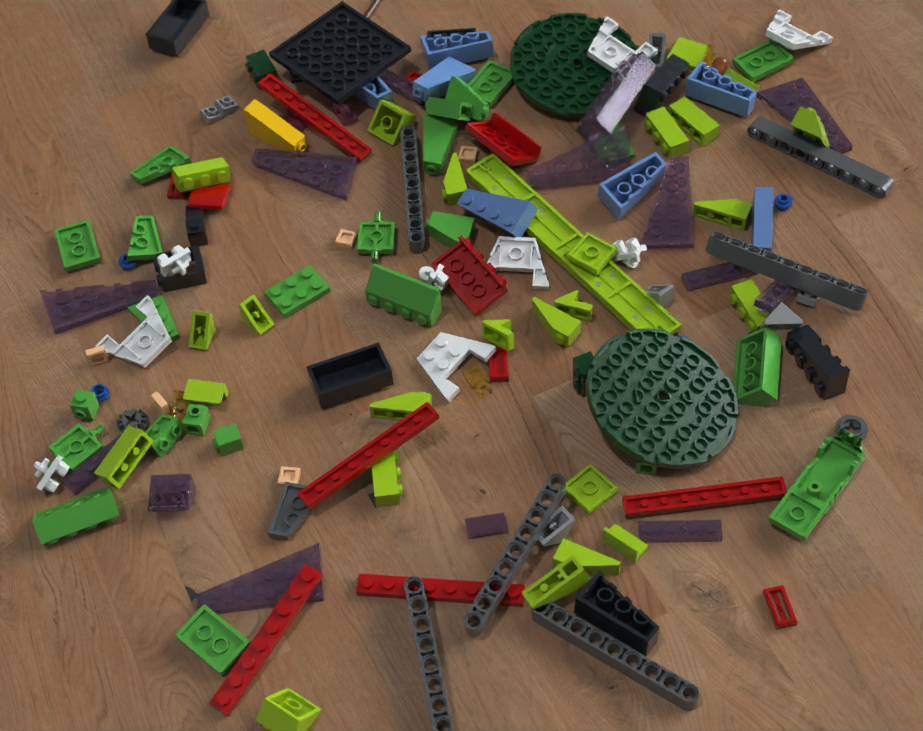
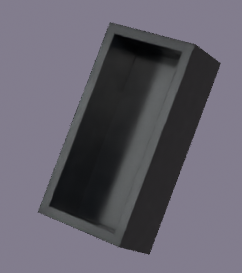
M172 0L146 33L149 49L178 57L209 17L207 1Z
M379 342L306 366L310 384L321 409L394 384L392 370Z

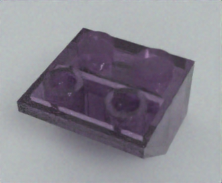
M151 475L148 512L189 510L194 504L195 484L192 475Z

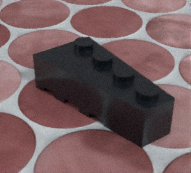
M672 53L644 83L633 110L646 116V113L659 109L668 96L672 94L675 87H678L682 79L684 80L689 73L687 69L690 63Z
M809 325L789 331L785 346L794 355L796 363L804 370L806 378L813 383L816 393L820 394L824 400L845 393L850 369L840 364L841 359L838 356L833 357L831 355V348L827 344L822 345L821 338Z
M599 570L576 597L574 613L642 655L647 656L657 643L660 627L641 609L638 610L632 604L631 599L627 596L624 597L617 590V586L612 582H608L604 578V574Z

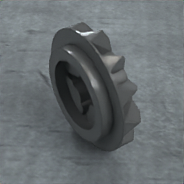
M132 408L129 411L125 409L123 414H119V419L116 421L117 427L121 433L125 431L128 425L144 430L148 424V417L141 409L136 410ZM135 418L136 422H131L129 424L128 420H133Z
M845 415L836 422L835 430L837 435L841 428H844L846 433H850L848 428L851 425L855 438H866L868 427L860 417Z

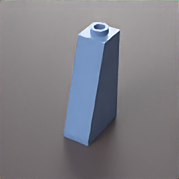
M449 56L413 82L412 96L424 102L429 97H442L447 94L451 76L459 77L468 84L476 75V69Z
M755 187L752 199V245L771 252L774 188Z

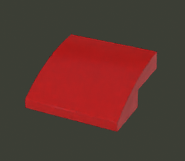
M217 184L193 189L189 197L188 207L222 210L227 204V196L231 192V184Z

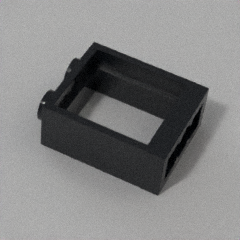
M199 245L188 247L191 251V261L195 262V272L166 278L162 276L158 262H154L155 271L159 272V275H156L158 286L162 285L164 292L207 283ZM171 251L157 253L156 259L161 254H166L168 258L173 255Z

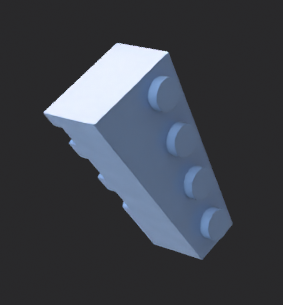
M489 31L467 32L463 36L458 33H452L449 37H441V34L434 35L435 38H427L426 35L420 36L422 52L429 70L449 56L462 63L494 57L493 41Z
M703 61L688 76L685 88L686 96L744 117H748L754 109L757 94L756 91L740 82H733L730 76H722L714 67L708 68Z
M465 189L457 202V205L465 212L513 237L523 236L538 211V208L531 201L471 189Z

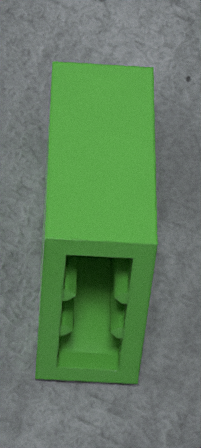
M451 76L445 99L473 104L471 118L485 121L490 113L489 104L461 78Z
M429 97L426 101L425 109L427 110L426 114L470 121L473 104Z
M433 211L431 217L427 219L426 228L429 229V236L451 248L459 242L458 237L461 235L464 239L468 238L472 241L475 232V218Z

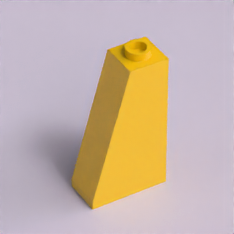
M256 99L244 109L249 134L295 158L307 148L304 134Z

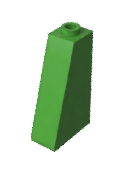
M424 114V173L442 175L458 133L457 119Z

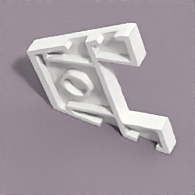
M778 10L777 15H775L765 34L773 42H778L790 50L831 44L833 40L832 36L822 31L810 35L789 24L788 22H790L792 16L781 10Z
M607 16L587 53V56L612 73H615L656 56L658 49L645 42L634 51L611 35L618 29L619 24Z
M499 236L487 264L490 262L496 271L533 272L532 289L549 290V282L543 267L536 238Z
M148 295L136 306L147 318L121 344H118L107 334L96 347L104 345L107 354L146 368L172 342L152 299Z
M440 332L416 359L427 376L436 385L438 391L450 403L460 392V389L457 385L447 380V378L470 353L486 363L497 350L491 344Z

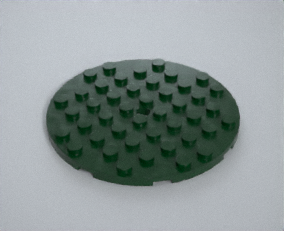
M561 13L551 15L550 18L542 21L537 20L519 34L511 51L510 71L521 93L538 107L565 117L594 118L621 109L636 96L643 81L644 61L612 73L587 56L595 36H597L600 27L604 23V19L600 17L598 19L587 17V14ZM619 26L611 34L634 51L639 48L631 40L632 37Z
M636 329L620 336L616 335L601 346L587 371L586 397L597 425L618 448L647 464L671 469L690 468L704 464L716 457L727 446L736 430L737 416L739 414L738 400L729 376H725L720 369L719 362L710 353L683 336L679 338L670 335L669 331L659 329ZM658 394L664 395L667 400L660 401Z

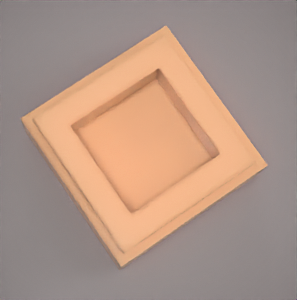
M461 146L458 156L459 163L475 164L478 147Z
M340 229L334 242L335 246L352 250L358 238V233Z
M104 345L85 350L90 366L109 361Z
M158 392L153 393L151 397L158 411L161 414L171 415L168 403Z
M281 466L277 482L278 487H283L285 482L299 484L301 468Z

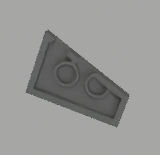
M291 482L284 483L268 530L269 537L283 540L291 538L311 511L297 494L308 485Z

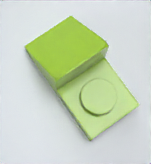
M579 290L555 299V308L576 319L591 322L593 305L586 302H578Z
M483 320L481 322L482 338L507 351L514 349V332L511 331V320Z

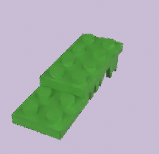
M841 428L839 434L834 438L831 436L829 438L825 437L821 446L818 447L812 462L806 466L805 470L801 472L800 477L798 476L795 480V484L787 491L769 516L768 521L805 542L865 460L866 455L862 454L863 439L855 438L852 433H846L844 428Z

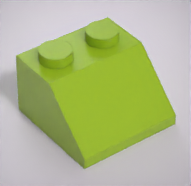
M380 100L367 131L395 146L401 140V128L407 125L413 126L417 116L391 101Z
M800 106L790 123L794 132L830 148L824 125L820 120L821 118L817 116V112L810 107L806 109Z
M287 687L264 698L256 721L269 731H307L320 715L322 709Z

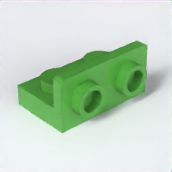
M162 413L145 432L154 440L149 448L153 449L159 457H163L185 430L176 416Z

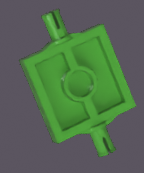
M375 212V217L372 221L359 222L357 254H371L370 261L374 263V258L375 263L378 262V254H394L396 224L395 222L381 220V212Z
M78 423L48 447L56 457L58 455L63 457L62 461L75 473L105 449L103 444L97 440V436L105 431V428L99 424L91 431ZM53 461L50 462V463L47 465L48 468L51 466V464L53 463Z

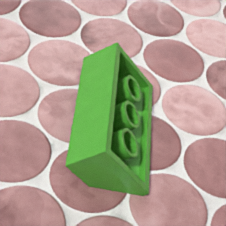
M373 264L365 289L367 302L373 306L381 307L388 312L401 315L405 319H411L420 325L432 328L442 313L440 288L378 264Z
M768 326L737 339L733 386L738 404L762 407L778 399L782 337Z
M110 486L34 513L33 525L40 543L50 545L65 535L68 538L78 534L77 531L81 529H93L97 527V523L103 521L105 523L112 522L120 514Z

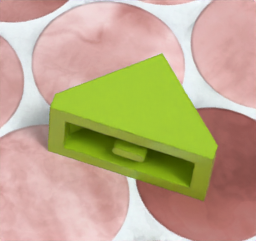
M254 294L238 305L242 321L258 335L263 334L275 325Z
M192 310L189 338L190 348L208 350L216 330L212 313Z

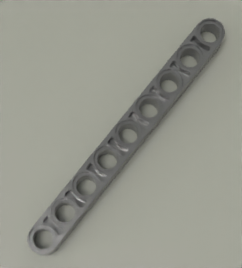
M757 117L747 129L749 136L877 198H885L894 186V181L890 176L765 117Z
M407 125L401 128L400 135L408 242L410 251L414 254H420L425 250L417 138L416 129L411 125Z
M720 232L710 233L706 246V252L710 255L849 309L860 311L863 308L868 291L861 286Z
M554 473L548 477L467 612L464 624L465 630L470 636L476 637L483 633L566 493V479L562 474ZM558 483L562 486L559 488H554L552 485ZM544 500H550L552 503L549 505H545L542 502ZM534 517H540L541 521L535 522L532 519ZM524 534L531 535L529 539H524L521 536ZM514 551L521 552L519 556L511 555ZM509 568L511 571L508 574H504L501 570ZM495 585L501 587L498 591L490 590ZM483 603L490 604V607L487 609H481L480 605ZM472 621L480 623L477 627L469 626V623Z
M411 576L406 579L404 589L433 731H438V728L441 726L449 727L447 731H454L423 582L419 577ZM413 587L419 588L417 591H410ZM417 606H422V607H423L422 610H419V611L414 610V608L417 607ZM421 625L427 626L425 630L417 629ZM424 645L432 646L429 650L421 649ZM428 665L436 666L433 670L425 669ZM432 685L440 686L436 691L430 690ZM437 705L444 706L442 711L434 710Z
M553 602L536 609L531 607V618L535 623L685 711H692L697 707L699 689L694 684ZM537 609H544L545 611H543V612H538V611H536V610H537ZM561 619L562 622L557 623L554 620ZM573 630H580L581 632H580V633H573L572 631H573ZM596 640V641H598L599 643H598V644H592L591 641ZM610 651H615V652H617L618 654H616V655H611V654H609V652H610ZM628 662H634V663H636L637 665H635V666H630V665H628L627 663H628ZM647 673H653V674H655L656 676H654V677H649V676H647L646 674H647ZM672 684L674 688H667L665 685ZM690 695L694 699L688 700L684 696Z

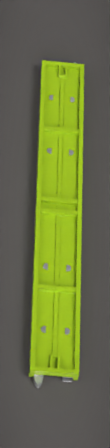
M494 153L483 157L481 161L466 169V177L482 192L531 201L538 208V211L525 232L531 238H536L537 243L626 327L630 330L659 329L669 331L670 335L678 336V333L681 332L682 324L671 316L668 311L612 260L607 263L597 276L568 261L566 255L584 235Z

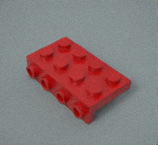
M493 113L490 121L467 123L465 130L470 133L471 137L478 139L484 147L492 150L494 155L501 157L509 166L536 163L542 150L539 144L498 113Z
M461 235L458 237L459 242L434 260L431 265L435 270L439 263L444 266L442 272L449 276L446 283L470 311L477 316L508 292L506 288L507 282L502 275L498 276L495 273L496 270L490 262L487 264L484 261L485 257L479 250L475 251L473 249V243L468 238L464 239Z

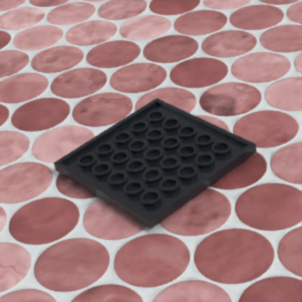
M342 1L270 51L269 55L271 59L339 105L409 54L411 46Z

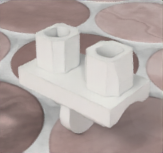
M637 238L628 239L625 242L627 247H625L623 240L615 241L612 245L618 248V252L611 260H623L627 267L635 268L638 262H640V252L647 250L646 245H639Z
M180 245L175 246L171 250L173 256L170 258L166 254H161L157 257L163 277L171 273L175 275L178 272L182 276L187 273L185 268L190 266L189 263L192 262L190 258L191 251L188 247L183 249Z
M439 263L435 272L429 266L422 267L419 271V278L429 285L440 288L441 294L449 279V276L442 272L444 266Z
M58 455L49 468L47 465L50 460L47 458L42 463L37 461L34 463V467L37 469L34 474L36 477L39 478L42 473H45L36 488L41 491L44 488L54 493L60 482L51 477L52 474L56 472L64 477L70 468L62 461L63 457Z

